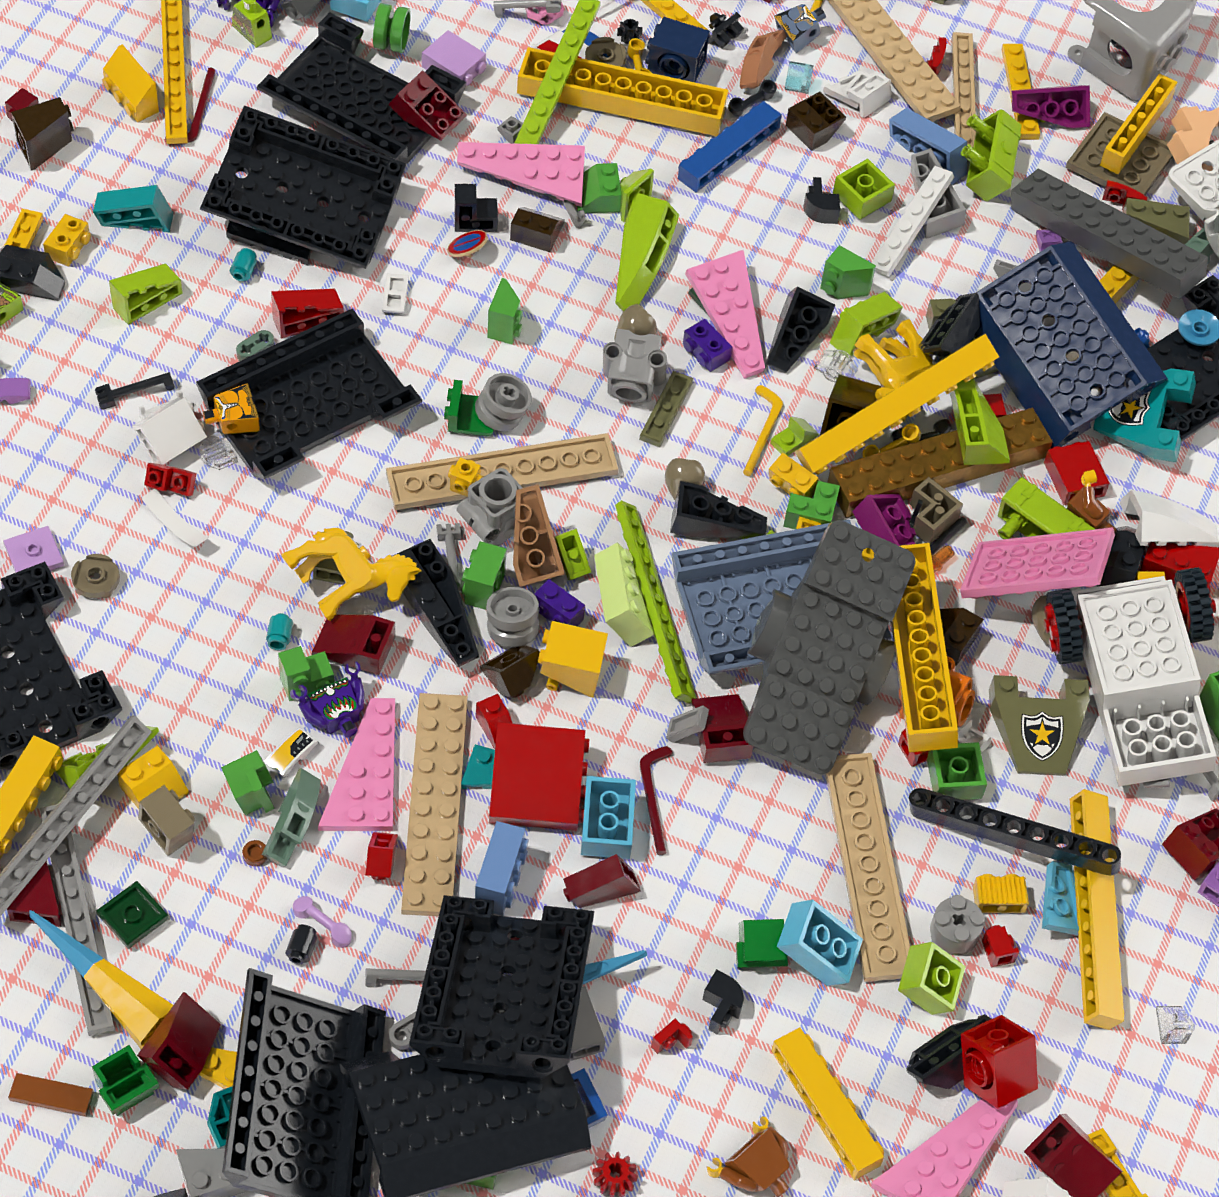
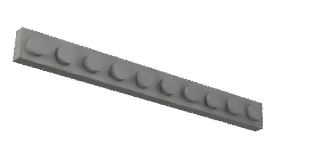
M135 715L129 717L0 873V916L152 733Z
M56 805L40 808L43 821ZM70 831L50 855L66 933L98 954L73 837ZM74 967L88 1035L91 1036L115 1030L110 1009Z

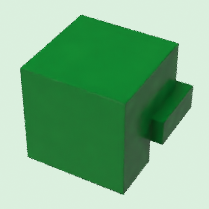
M784 919L743 920L738 923L739 942H736L737 968L788 966V955L777 948L784 927Z
M130 1045L92 1066L96 1084L100 1089L99 1094L112 1115H120L154 1094L153 1091L159 1088V1083L147 1064H140Z

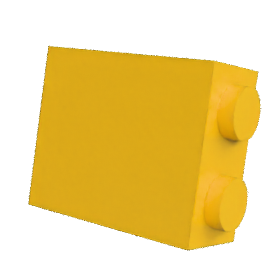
M552 621L550 630L545 629L542 643L547 645L545 650L540 649L538 663L542 664L540 673L580 693L594 697L608 633Z

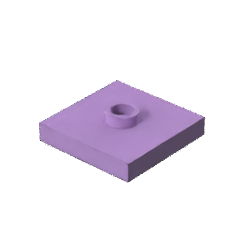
M49 526L3 540L15 573L44 561L50 571L64 566Z

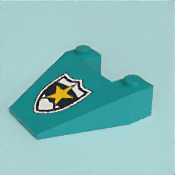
M1171 368L1163 371L1168 378L1167 381L1129 404L1125 400L1096 418L1093 430L1153 459L1177 463L1181 446L1180 432L1160 427L1167 400L1191 403L1196 381L1194 371Z

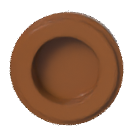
M252 840L246 843L242 850L244 861L250 866L264 864L267 858L262 855V852L266 845L259 840Z

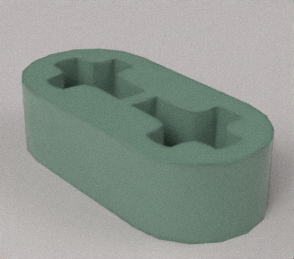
M261 330L239 343L236 347L238 361L273 346V334L270 331Z

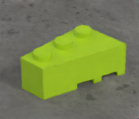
M882 292L876 296H871L863 302L859 301L850 308L846 307L840 314V321L830 340V344L844 356L850 358L853 355V350L856 348L854 345L861 336L869 333L870 336L878 337L896 323L903 306L886 292Z

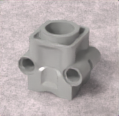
M617 328L615 342H609L603 348V373L608 378L609 395L628 402L651 401L654 386H660L666 380L667 355L664 351L660 350V335H636L629 330Z
M499 468L468 487V498L461 501L456 510L483 542L500 546L507 539L514 536L516 490L523 488L506 469Z

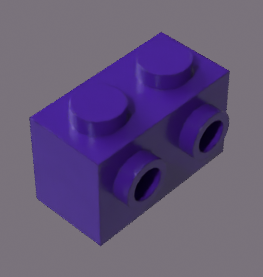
M706 319L684 330V348L686 351L691 352L697 358L699 364L704 366L709 372L731 360L732 346Z
M550 579L534 593L539 603V614L550 622L555 621L578 626L584 620L585 604Z

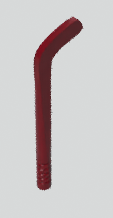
M212 67L207 70L190 131L187 133L188 143L196 140L216 72Z
M668 746L655 749L644 755L640 760V772L655 848L659 856L666 854V848L650 766L672 755V750Z

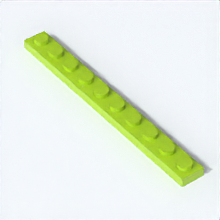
M578 1L514 144H539L601 6L600 1Z
M621 500L615 504L617 519L621 523L623 538L633 557L632 562L652 623L654 636L657 639L658 651L665 665V673L670 681L671 693L675 699L690 704L691 700L696 698L637 508Z

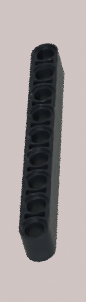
M916 788L909 794L910 812L918 819L1108 876L1117 874L1121 868V851L1115 845L924 788ZM925 802L923 805H917L916 803ZM943 808L948 809L946 812H940L939 810ZM966 815L971 816L970 819H964L962 817ZM991 822V823H994L995 825H993V826H987V825H985V824ZM1014 829L1018 830L1019 832L1010 833L1009 831ZM1034 837H1041V838H1043V839H1041V840H1034V839H1032V838H1034ZM1058 844H1065V845H1067V846L1061 848V847H1058V846H1056V845H1058ZM1089 851L1090 854L1083 855L1080 852ZM1112 858L1115 861L1107 862L1105 859Z

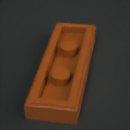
M16 1073L8 1098L9 1101L86 1117L94 1090L92 1088Z

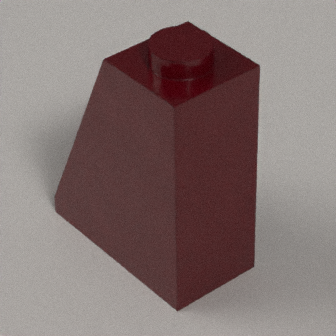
M617 854L563 879L566 886L563 892L567 901L573 902L578 908L636 894L641 891L634 870Z
M47 860L7 908L10 921L36 924L30 917L29 910H31L54 926L61 927L62 922Z

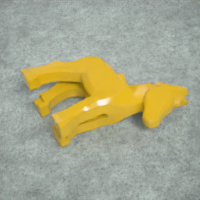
M910 319L902 321L896 328L898 334L908 343L909 348L900 343L897 338L893 339L892 337L882 338L878 345L869 333L861 336L854 345L858 349L854 351L853 355L868 364L882 386L875 392L877 400L933 366V360L930 355L925 354L919 348L923 338L917 333ZM885 350L890 351L898 358L893 359ZM908 414L901 418L903 422L906 420V417L909 416Z
M324 528V532L317 531L313 535L315 541L308 540L302 546L281 554L292 570L299 564L300 560L307 557L294 570L303 584L310 580L312 571L321 561L326 559H333L346 583L318 602L320 610L329 621L334 618L338 608L346 600L352 598L357 593L370 591L384 583H387V597L392 602L400 600L402 592L409 581L415 580V575L422 571L416 567L417 563L413 562L410 557L405 558V555L400 556V554L388 555L371 564L368 560L371 555L364 546L359 547L340 528Z

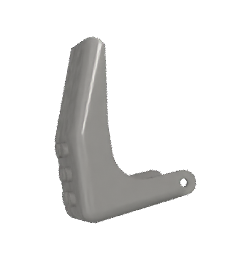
M1083 0L1085 4L1096 11L1092 22L1094 26L1093 33L1087 48L1073 45L1068 50V57L1077 65L1127 97L1139 100L1158 74L1165 75L1182 55V45L1188 38L1186 33L1197 0H1165L1158 8L1148 12L1129 10L1114 0ZM1111 39L1129 53L1132 60L1131 67H1122L1114 60L1110 52Z

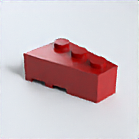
M335 288L271 291L273 320L281 339L297 335L344 312L343 305Z
M1150 542L1140 571L1164 572L1165 579L1172 580L1174 586L1176 571L1200 567L1205 575V579H1208L1210 584L1219 560V547L1187 544L1186 546H1178L1175 543L1157 546L1156 542Z

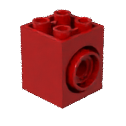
M999 1015L961 1033L964 1086L997 1109L1038 1089L1035 1035L1003 1015Z

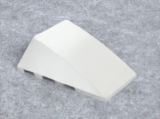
M1131 490L1120 500V505L1125 514L1138 515L1140 518L1135 533L1140 546H1148V542H1156L1157 546H1166L1167 542H1176L1178 546H1186L1187 542H1193L1196 546H1219V532L1213 521L1193 509L1172 500L1136 490Z

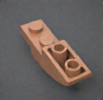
M784 30L770 32L754 38L742 66L740 77L741 89H754L761 85V81L774 66L772 61L774 53L782 46V42L787 37Z

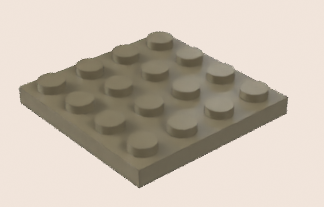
M1104 112L1067 161L1066 168L1104 187L1107 180L1129 186L1146 195L1173 158L1167 142L1148 133L1119 174L1101 167L1100 163L1106 146L1124 123V121Z

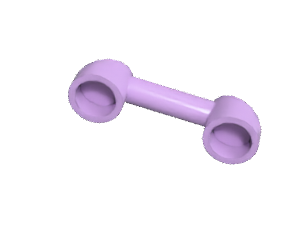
M302 896L294 901V915L301 919L311 916L331 931V941L336 947L344 948L351 943L352 935L350 928L345 923L334 922L313 906V901L310 897Z

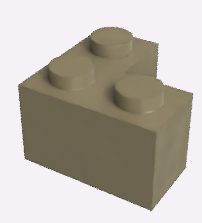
M928 477L914 489L910 506L915 509L918 500H923L919 511L920 514L916 516L913 528L919 538L926 543L932 544L959 519L963 503Z

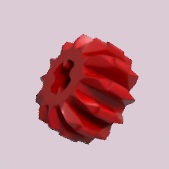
M618 1151L615 1154V1158H612L607 1152L605 1160H597V1167L593 1168L592 1175L596 1177L593 1182L594 1185L601 1186V1195L609 1191L610 1197H614L615 1192L624 1197L625 1190L632 1191L634 1189L633 1183L637 1182L638 1175L634 1173L637 1167L635 1164H629V1155L621 1159ZM615 1172L620 1174L619 1177L616 1175L615 1178L610 1175L611 1173L614 1175Z

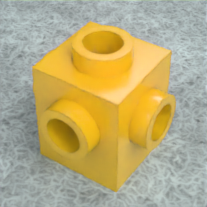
M460 457L456 465L453 464L448 472L450 490L468 497V487L483 478L481 475V465Z

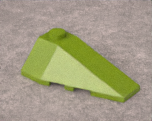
M146 726L152 733L147 737V739L138 748V750L129 759V761L124 765V767L159 732L158 727ZM108 743L95 746V752L84 755L80 752L63 760L62 766L55 772L71 789Z

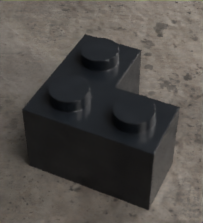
M455 184V232H470L474 230L497 232V198H477L476 184Z

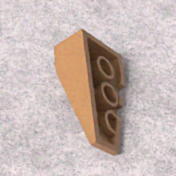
M539 484L516 490L513 566L519 587L565 574Z

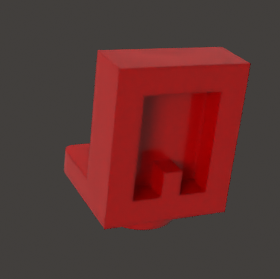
M675 1018L653 1037L651 1048L659 1054L663 1049L666 1051L671 1049L678 1040L687 1049L692 1043V1032L686 1024L680 1023Z

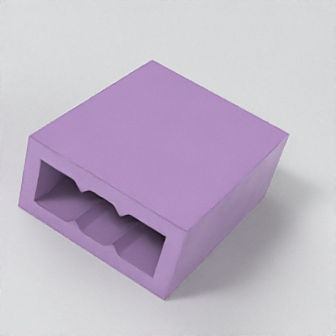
M447 30L422 52V68L427 70L431 65H434L465 81L466 86H468L478 74H482L485 71L486 53Z

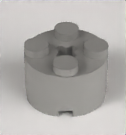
M954 895L952 898L942 901L936 908L930 924L932 942L950 955H953V953H961V955L969 953L977 945L985 921L984 914L975 903L961 895Z

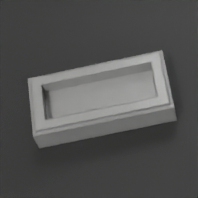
M700 706L671 718L666 739L675 742L703 731L709 709L705 706Z

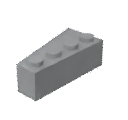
M931 148L911 156V174L916 194L934 166L942 168ZM951 183L923 225L926 239L965 225L966 209Z

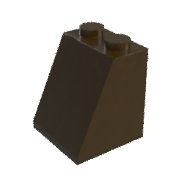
M60 97L11 112L16 141L31 170L38 168L72 141L71 132L74 129L69 119L71 111L67 104H63Z
M839 374L829 397L820 435L877 401L875 392L881 386Z

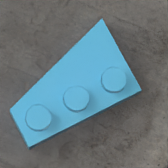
M1052 861L1047 865L1042 929L1078 936L1079 926L1077 924L1075 877L1072 865Z

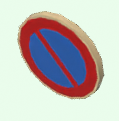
M482 230L464 233L449 244L447 248L448 253L452 257L465 256L471 258L472 253L479 251L487 243L488 236Z

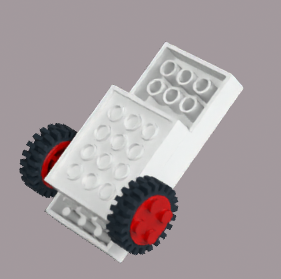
M1200 567L1176 571L1174 586L1172 580H1165V577L1161 576L1076 591L1063 589L1047 592L1046 594L1047 605L1044 606L1046 616L1044 627L1046 633L1050 632V651L1055 653L1060 665L1080 662L1084 656L1118 786L1215 771L1217 755L1199 697L1201 678L1190 644L1212 640L1214 635L1213 613H1216V604L1214 599H1211L1209 596L1210 584L1208 579H1205V575Z

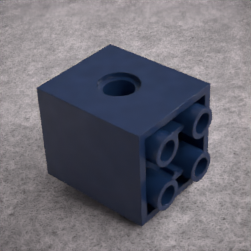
M663 17L661 23L656 24L654 37H650L647 44V49L649 50L645 60V64H648L647 69L653 74L696 82L706 62L710 31Z

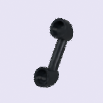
M764 80L760 85L758 93L745 100L738 97L732 98L728 104L729 111L733 115L741 116L744 109L758 101L771 99L777 90L776 83L772 80Z
M948 419L937 421L933 425L934 431L921 434L919 441L950 432L952 429L950 421ZM903 428L897 429L892 433L893 441L902 437Z

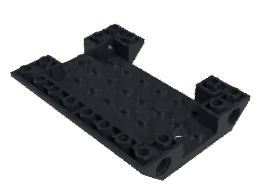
M1212 275L1194 286L1182 299L1187 311L1195 309L1210 312L1219 320V280ZM1177 329L1147 348V350L1162 371L1171 368L1194 371L1196 386L1192 402L1184 403L1167 400L1160 427L1179 431L1182 442L1219 417V339L1211 345L1198 346L1186 341ZM1203 357H1210L1213 361H1206Z
M45 561L0 578L2 585L0 590V769H12L33 735L63 748L101 732L122 711V706L103 670L81 678L80 688L45 620L64 600V596ZM6 651L14 653L10 658L2 657V654ZM24 688H31L33 690L29 695H22L20 693ZM44 725L52 727L51 731L47 733H42L39 729Z

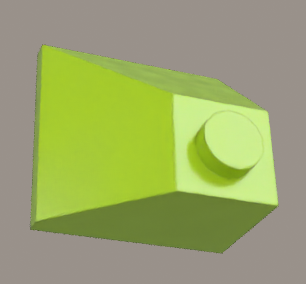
M653 169L634 171L620 181L621 221H626L636 193L652 196Z

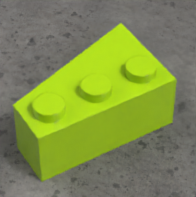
M166 263L109 280L113 309L128 325L183 294L181 279Z

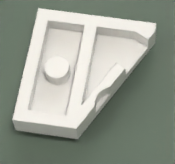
M862 70L856 71L850 76L840 78L839 82L834 85L826 84L823 92L858 109L860 104L848 98L847 91L870 76V74Z

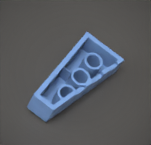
M905 108L889 119L890 136L907 151L913 150L915 154L931 148L942 169L953 172L954 178L951 184L967 175V159L961 156L964 146H967L965 139L908 108Z

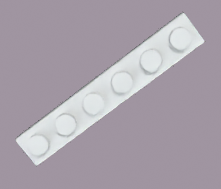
M934 166L873 259L872 264L876 265L875 272L890 277L954 178L953 172Z

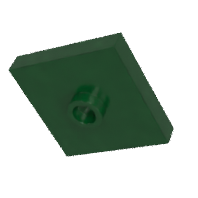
M135 881L96 910L99 918L127 949L131 948L169 919L168 914L138 881Z

